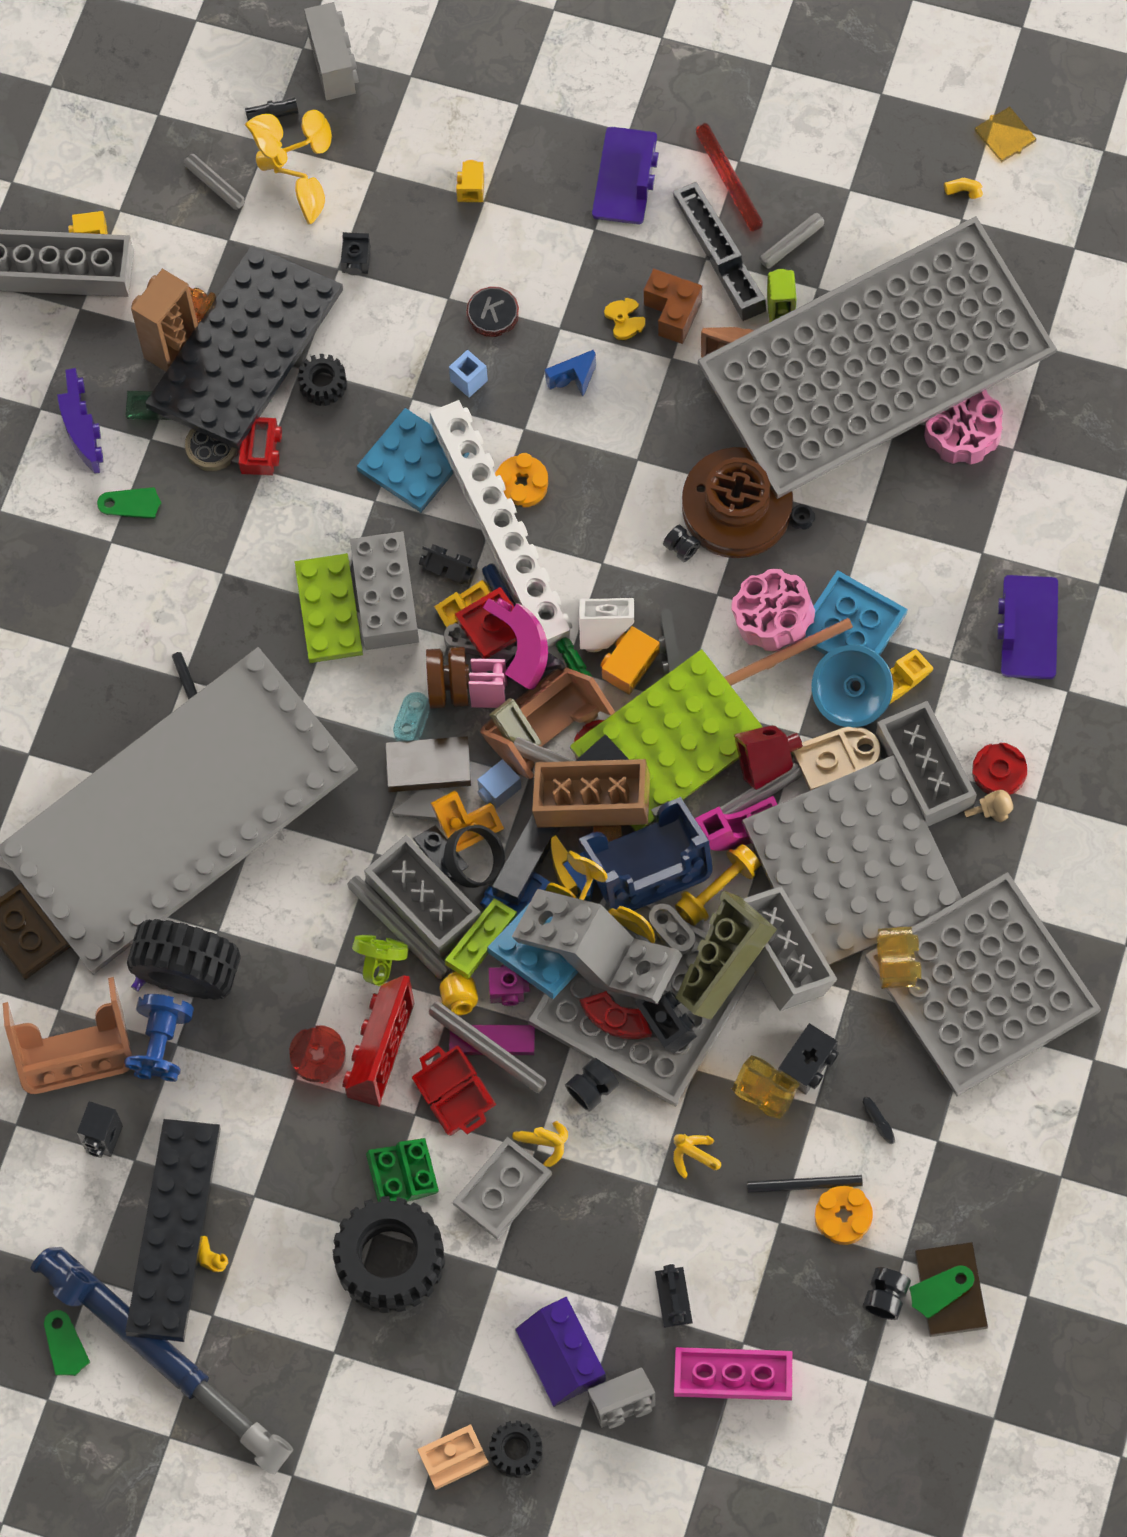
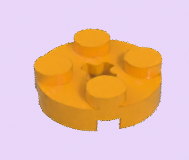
M521 453L518 456L508 458L495 472V475H500L504 482L506 490L503 492L506 498H511L515 505H522L523 508L531 507L539 503L546 495L548 472L538 459L533 458L528 453ZM526 477L527 485H516L517 478Z
M849 1186L831 1188L820 1196L816 1205L815 1223L817 1229L835 1244L849 1245L858 1242L867 1233L872 1224L873 1210L871 1203L860 1189H854ZM840 1209H846L847 1212H851L852 1216L848 1217L847 1222H842L840 1217L836 1218L835 1214L839 1213Z

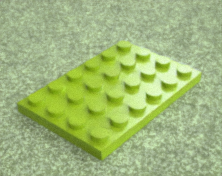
M701 649L571 744L570 749L579 758L606 734L629 760L646 759L650 773L648 824L630 825L635 832L654 822L651 809L679 797L684 800L737 761L739 756L734 737L735 734L762 728L763 726Z

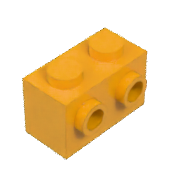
M631 626L627 633L624 632L617 639L616 649L612 654L608 653L604 657L600 666L602 667V679L629 695L660 653L659 641Z

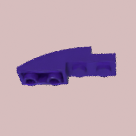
M76 368L66 369L68 393L57 394L62 419L69 439L79 457L95 474L100 473L99 463L104 462L102 447H97L96 440L101 439L99 423H94L92 414H88L86 401L81 400V394L85 393L83 377H78Z

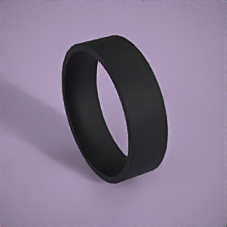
M471 825L455 831L447 840L444 851L445 864L448 872L457 883L468 888H478L496 881L505 864V853L500 839L492 830L482 825ZM465 831H473L480 834L488 842L492 850L493 867L489 877L484 882L471 880L462 872L458 865L456 846L460 836Z

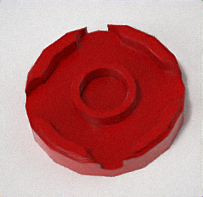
M1008 743L989 744L978 751L973 760L972 776L976 785L987 794L997 790H1004L1011 795L1023 786L1027 778L1026 759L1017 747Z

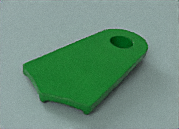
M155 487L105 492L97 500V507L103 514L155 519L156 513L162 504ZM107 502H113L114 506L108 508L105 506V504Z
M956 1266L909 1287L912 1308L929 1319L973 1286V1272L966 1266ZM958 1275H964L967 1278L964 1284H958L955 1281Z
M61 1310L51 1311L45 1317L44 1327L55 1374L57 1376H76L84 1367L90 1364V1360L67 1313ZM56 1319L63 1321V1325L59 1329H55L52 1326L53 1321Z

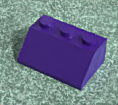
M567 1296L541 1308L515 1328L553 1407L586 1392L589 1388L606 1382V1374Z

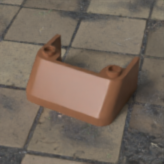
M567 667L562 671L559 669L554 670L543 678L534 690L529 689L515 700L542 742L539 745L541 747L574 721L590 723L598 717L600 711L608 715L615 713L593 677ZM493 720L488 721L480 730L487 743L515 773L529 779L534 777L531 771L535 766L534 761L525 757L522 758L513 742L502 736Z
M114 977L108 978L111 1003L100 1006L95 1013L97 1026L42 1039L39 1028L34 1024L23 1023L15 1025L9 1003H3L4 1027L21 1086L26 1092L39 1094L123 1074L129 1070V1068L125 1067L124 1061L127 1057L132 1056Z

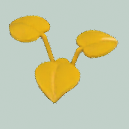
M318 110L307 111L302 118V130L307 139L281 149L282 143L280 140L283 137V129L279 120L271 114L253 117L245 123V126L251 132L260 150L256 154L257 166L262 171L274 169L275 174L284 173L300 177L295 182L296 197L308 225L312 224L323 210L325 204V194L320 182L314 177L308 179L305 173L282 167L287 162V152L309 143L315 154H321L328 150L332 134L327 119Z
M573 851L567 853V860L572 868L586 875L587 881L579 899L584 900L592 880L605 882L608 878L607 873L594 861L581 857ZM549 883L546 887V891L576 898L573 892L558 884ZM619 906L617 910L612 908L608 911L622 926L645 937L651 943H655L654 931L643 916L623 906Z

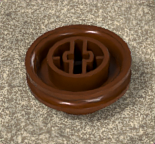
M731 447L710 453L692 468L684 483L682 514L685 525L691 536L696 537L701 542L703 548L714 554L728 558H747L763 553L782 538L791 520L789 517L792 511L793 492L791 491L777 499L770 488V481L766 471L755 462L747 448ZM699 486H703L706 490L704 492H698L697 488Z

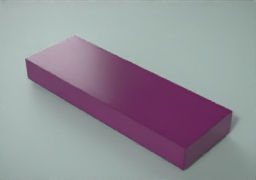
M472 1025L512 1055H535V1027L531 1025ZM450 1031L449 1051L458 1045L465 1055H483Z

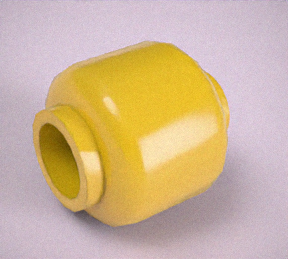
M453 972L440 983L439 990L442 1004L456 1015L468 1014L477 1005L478 993L473 977L467 979L459 973Z

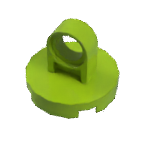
M373 935L355 936L352 949L359 954L365 955L363 979L368 983L376 986L385 984L390 975L392 960L400 961L408 958V945L391 938H386V941L378 940ZM379 966L378 975L374 978L375 969Z

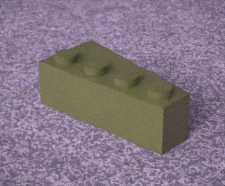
M724 890L719 898L721 900L719 908L710 918L709 924L711 926L704 940L701 939L697 950H699L696 960L694 964H690L676 995V999L694 1015L710 1020L777 930L740 896Z

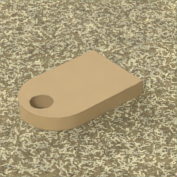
M844 727L804 741L802 742V748L791 752L802 770V776L809 791L880 761V744L878 739L872 732L862 727ZM862 744H869L873 747L868 752L858 749Z

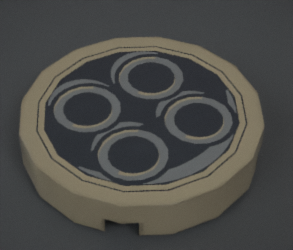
M191 429L185 438V451L189 461L204 471H218L226 468L238 453V449L194 429Z

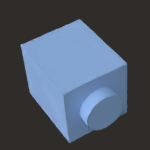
M469 350L465 351L449 366L450 382L468 397H471L488 381L486 365Z
M503 759L477 779L479 789L477 792L486 804L491 802L496 809L522 788L521 778Z

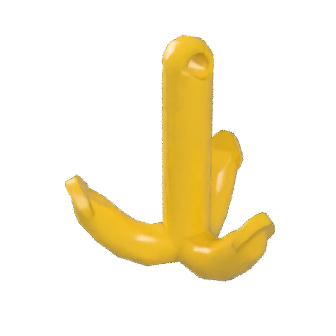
M558 1121L552 1123L558 1134L539 1127L534 1129V1133L515 1131L512 1138L518 1142L554 1147L553 1154L543 1163L545 1167H551L562 1158L564 1143L568 1139L566 1127Z
M677 1134L674 1136L676 1148L673 1160L677 1172L683 1178L688 1176L683 1161L684 1153L713 1170L720 1169L721 1162L718 1159L693 1146L711 1145L714 1139L710 1136L701 1135L687 1136L686 1134Z

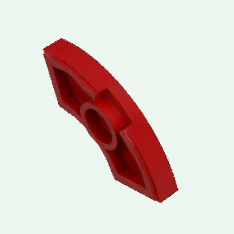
M607 991L580 999V1005L586 1016L602 1031L623 1039L652 1037L649 1024L639 1008L629 1009L621 1007L611 999Z

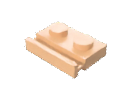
M471 1424L417 1449L435 1490L489 1465Z

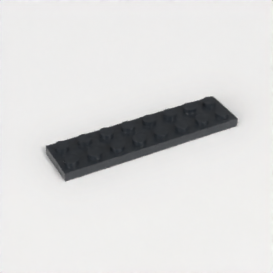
M163 1119L126 1325V1336L179 1342L185 1341L221 1131L220 1124Z

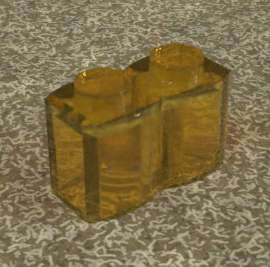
M912 927L878 929L876 940L881 989L915 987L917 979L921 978L920 961L915 962L914 955L915 951H919L918 935H913Z
M751 1055L742 1065L732 1090L741 1100L756 1104L767 1116L780 1119L789 1110L800 1084L788 1074L775 1070L765 1060Z

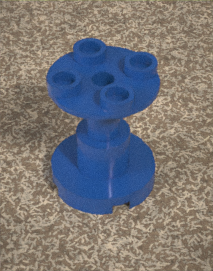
M145 994L143 999L141 997L138 998L136 1011L148 1018L145 1034L150 1037L146 1056H130L124 1061L125 1067L135 1070V1077L151 1079V1076H158L165 1081H177L181 1069L177 1065L163 1060L167 1040H172L174 1037L176 1024L189 1023L192 1020L194 1008L191 1004L182 1000V1004L179 1005L173 1003L174 997L161 994Z

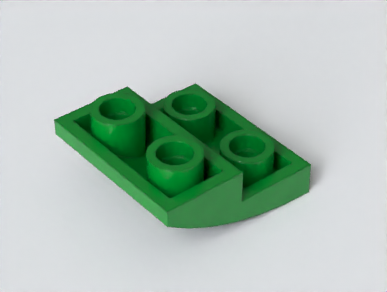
M425 1138L401 1141L396 1146L371 1149L366 1153L378 1202H381L380 1197L389 1196L390 1201H396L397 1197H401L409 1202L439 1192Z

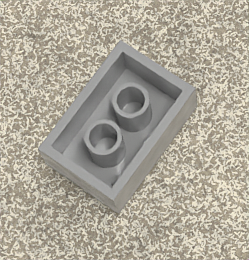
M334 2L304 9L308 37L326 101L356 94L355 83H359L356 71L357 66L354 54H351V44L348 32H345L342 11L337 12Z

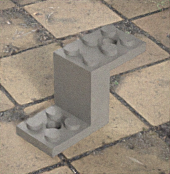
M537 889L512 935V938L518 943L559 953L593 987L656 1004L660 1000L682 957L678 949L633 938L601 904ZM553 916L550 923L544 924L549 917ZM650 966V970L641 975L642 971Z

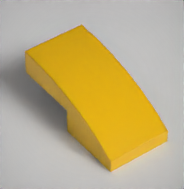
M481 580L461 594L455 592L434 607L447 628L452 624H458L455 619V613L491 593L486 582Z
M917 649L897 660L894 667L890 669L893 678V694L890 704L911 690L934 669Z
M555 835L551 838V849L557 880L560 886L570 890L576 896L578 894L577 884L563 865L568 861V852Z

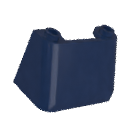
M681 797L661 805L657 812V823L608 842L603 833L595 832L579 838L580 848L584 857L597 863L607 873L608 878L605 882L597 880L596 882L609 909L614 908L617 910L619 906H623L635 911L706 881L713 871L709 840Z

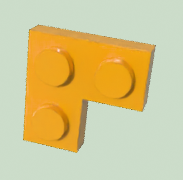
M456 791L430 803L447 840L455 831L471 825L485 826L494 833L504 829L492 803L467 814ZM465 831L458 840L456 851L460 852L484 838L476 832Z

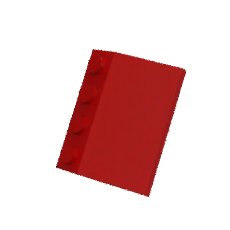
M403 975L380 986L378 994H373L369 1009L372 1010L369 1020L365 1019L361 1027L360 1035L363 1036L361 1044L356 1045L352 1053L351 1061L354 1062L352 1070L347 1071L343 1079L342 1087L345 1088L347 1098L380 1107L415 1004L409 976Z

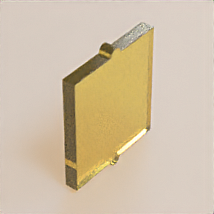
M1010 106L995 116L990 115L988 120L975 127L977 134L1001 163L1016 153L1021 154L1023 149L1036 142V137Z

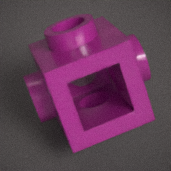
M504 964L500 967L489 968L491 1003L515 1006L519 1002H525L524 993L530 992L528 981Z

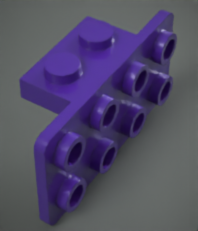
M608 127L606 129L592 210L594 219L638 225L644 222L649 190L653 191L655 175H652V168H657L659 152H655L657 144V134L655 132L619 127Z
M1007 575L1003 581V598L998 600V614L1002 615V623H998L997 639L1002 640L1001 674L1004 677L1053 679L1056 676L1058 580L1055 577Z

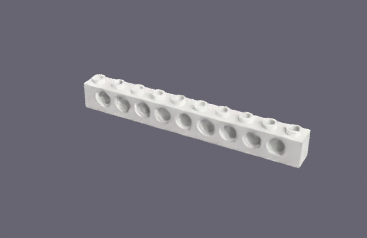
M458 400L430 412V424L516 603L525 606L539 620L547 638L548 648L555 646L564 637L570 639V629L573 628L571 620L567 614H562L559 608L561 601L556 590L551 591L548 585L550 582L549 575L544 567L540 568L537 559H539L537 550L533 544H528L526 527L522 521L518 522L514 515L517 513L516 507L512 499H507L503 492L506 490L501 476H496L492 469L495 466L490 453H484L481 446L484 444L480 432L478 430L474 431L470 424L473 420L468 408H463ZM454 430H461L464 432V434L461 436H455L451 432ZM470 452L473 453L475 456L471 459L464 458L462 455L464 453ZM482 475L486 479L479 482L474 480L473 477ZM494 498L497 502L495 504H487L484 500ZM505 521L508 525L506 527H498L495 523ZM513 543L517 544L519 548L517 550H509L506 546ZM524 566L528 567L531 571L522 574L517 569ZM539 590L542 594L538 597H533L528 592ZM542 613H549L553 618L543 620L539 616Z

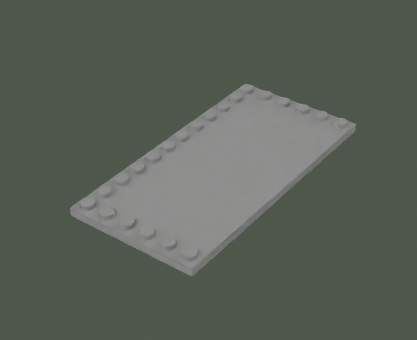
M977 216L698 359V365L753 459L766 471L770 481V488L778 499L1055 354L1057 348Z
M257 647L0 844V856L94 975L132 945L136 929L143 921L149 919L152 921L154 919L164 921L358 771V768L261 649Z

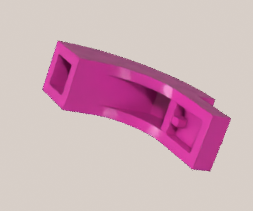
M501 598L498 601L488 599L483 608L506 622L513 629L517 638L516 655L505 674L524 687L534 690L543 676L548 658L547 638L542 625L536 616L523 605L516 604L513 608L511 604Z
M771 796L745 810L733 814H723L719 806L696 817L695 820L708 838L711 850L727 851L729 849H736L741 844L748 845L751 843L742 824L743 819L778 804L774 796Z

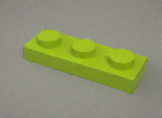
M494 898L445 959V965L469 979L489 954L487 947L515 919L517 912Z

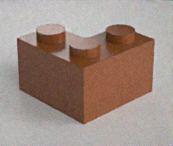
M653 268L644 288V306L662 311L658 320V336L683 344L702 303L703 286Z

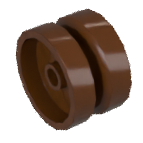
M465 647L450 648L448 652L449 665H444V655L440 648L426 649L430 709L445 707L446 691H450L451 702L454 707L469 706L468 689L470 677L469 664H466Z

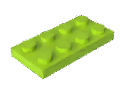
M348 553L294 561L309 663L363 655Z

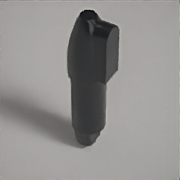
M864 1097L862 1101L879 1134L888 1143H895L894 1133L888 1121L885 1120L875 1102L870 1097Z

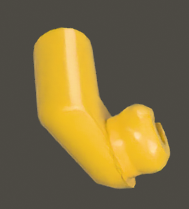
M960 178L944 183L946 195L962 191H968L971 199L980 198L983 195L982 185L979 181Z
M202 1236L198 1259L199 1264L213 1272L223 1271L228 1265L227 1256L223 1253L219 1255L212 1252L208 1237Z

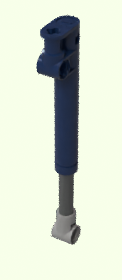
M63 1247L47 1248L36 1257L31 1265V1270L34 1273H42L50 1281L49 1285L54 1288L53 1293L60 1301L69 1306L84 1305L177 1389H181V1392L186 1397L198 1399L241 1438L240 1443L256 1455L254 1459L262 1469L271 1474L277 1473L293 1451V1448L287 1441L278 1435H271L258 1422L252 1423L208 1384L209 1377L202 1370H198V1367L168 1340L126 1336L125 1331L130 1307Z

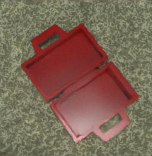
M457 1045L446 1053L441 1047L436 1046L421 1056L419 1059L423 1069L414 1074L412 1079L426 1102L431 1105V1110L446 1134L451 1136L462 1129L468 1135L486 1123L484 1113L493 1108L496 1103L482 1080L476 1076L475 1069L461 1047ZM440 1053L441 1057L429 1065L426 1064L428 1060ZM478 1117L481 1118L480 1120L466 1128V1125H468L470 1122H472Z

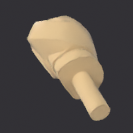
M997 790L984 796L985 798L979 799L981 806L964 811L966 817L983 812L985 818L991 816L995 821L1003 822L1008 819V814L1013 810V802L1008 792Z

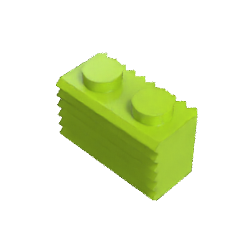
M777 269L768 273L767 305L770 323L796 309L795 276L792 270Z

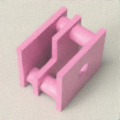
M471 659L472 673H469L471 707L498 708L505 702L504 690L505 686L508 685L507 675L505 674V659Z

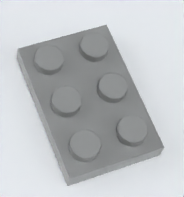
M507 1137L453 1200V1205L498 1240L551 1177L552 1171Z

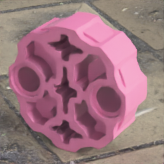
M984 390L925 421L924 433L928 447L935 449L942 460L952 464L966 462L971 465L983 461L984 456L990 451L996 450L999 445L1003 428L1001 425L1002 407L998 400L990 397L987 390ZM984 414H991V415H993L994 417H993V418H986V417H984L983 415H984ZM934 430H941V431H943L944 433H943V434H935L933 431H934Z
M768 569L763 574L751 575L741 583L739 593L732 600L731 610L741 637L749 645L760 646L765 651H779L782 647L802 640L806 636V630L809 625L814 623L815 609L805 582L797 575L784 573L782 569Z

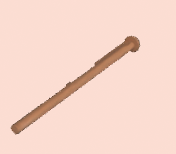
M846 618L724 678L732 686L853 628L849 618Z

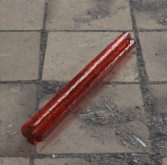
M703 123L696 127V134L749 229L753 232L761 229L763 221L709 124Z

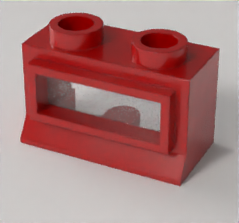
M259 417L255 420L251 431L240 445L238 463L241 474L273 476L274 466H279V450H276V444L282 440V427L277 425L276 418Z

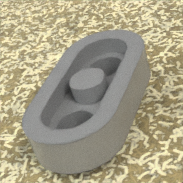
M655 905L650 910L648 919L653 931L667 947L678 949L682 955L689 953L695 944L693 930L670 905ZM665 917L668 922L660 924L657 919ZM677 938H683L685 939L686 943L683 945H679L676 943L675 940Z

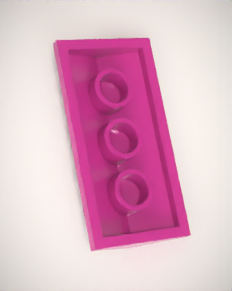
M676 1347L674 1397L792 1401V1351Z

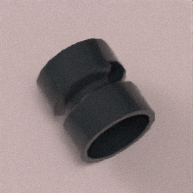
M593 1058L582 1068V1075L575 1074L565 1084L567 1091L573 1099L588 1112L601 1102V1095H609L619 1085L614 1074L597 1058Z
M877 1267L870 1283L873 1289L867 1291L862 1307L875 1316L888 1320H898L903 1306L900 1298L906 1297L911 1283L910 1278L898 1271Z

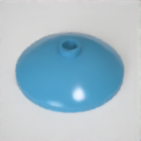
M846 645L833 649L819 661L812 677V695L817 708L824 717L839 726L854 728L874 722L886 711L892 699L893 678L887 663L878 653L864 646ZM855 681H859L861 684V688L858 691L853 689Z

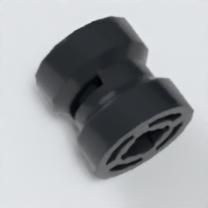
M680 524L675 526L663 541V546L670 551L674 550L682 562H687L693 557L701 545V542L696 537L689 536L687 530Z

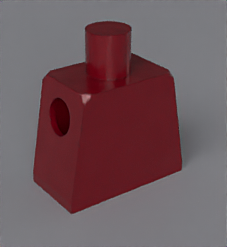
M774 725L734 735L743 779L755 790L760 789L790 771L793 767L791 752L803 747L801 738L797 733L786 736L783 731Z

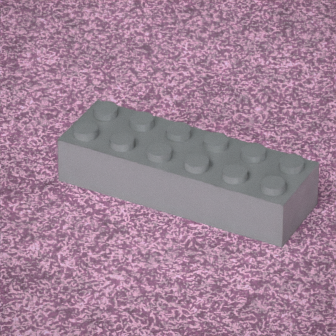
M0 229V291L129 297L134 256L130 235Z

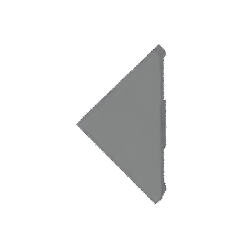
M440 789L419 790L393 809L392 814L394 817L403 816L414 817L420 820L438 821L430 803L445 795Z

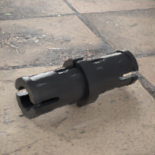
M295 97L277 102L270 100L267 101V104L245 108L247 121L262 114H271L276 118L299 114Z

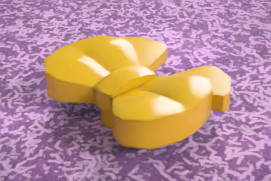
M625 298V301H614L605 307L604 316L614 320L613 335L618 340L630 339L637 334V331L641 333L645 328L644 317L629 318L628 314L639 307V303L634 299Z

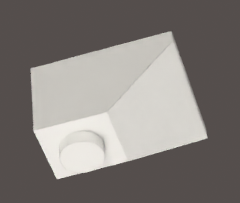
M634 598L580 599V649H586L588 652H599L602 649H608L634 623Z

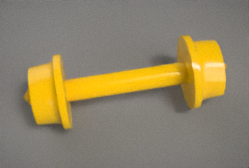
M743 844L735 850L729 849L726 855L732 865L696 898L689 892L683 891L681 899L675 904V908L682 919L693 926L702 920L707 921L709 915L703 906L739 873L748 879H753L755 877L754 872L761 866L755 851H751Z

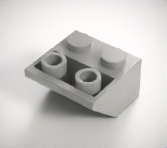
M642 1367L587 1389L589 1400L601 1428L605 1426L615 1428L623 1424L625 1418L634 1414L636 1417L644 1416L650 1413L652 1407L655 1406V1391Z

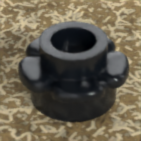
M796 505L789 517L791 519L790 524L795 529H809L812 526V522L815 521V513L808 505Z

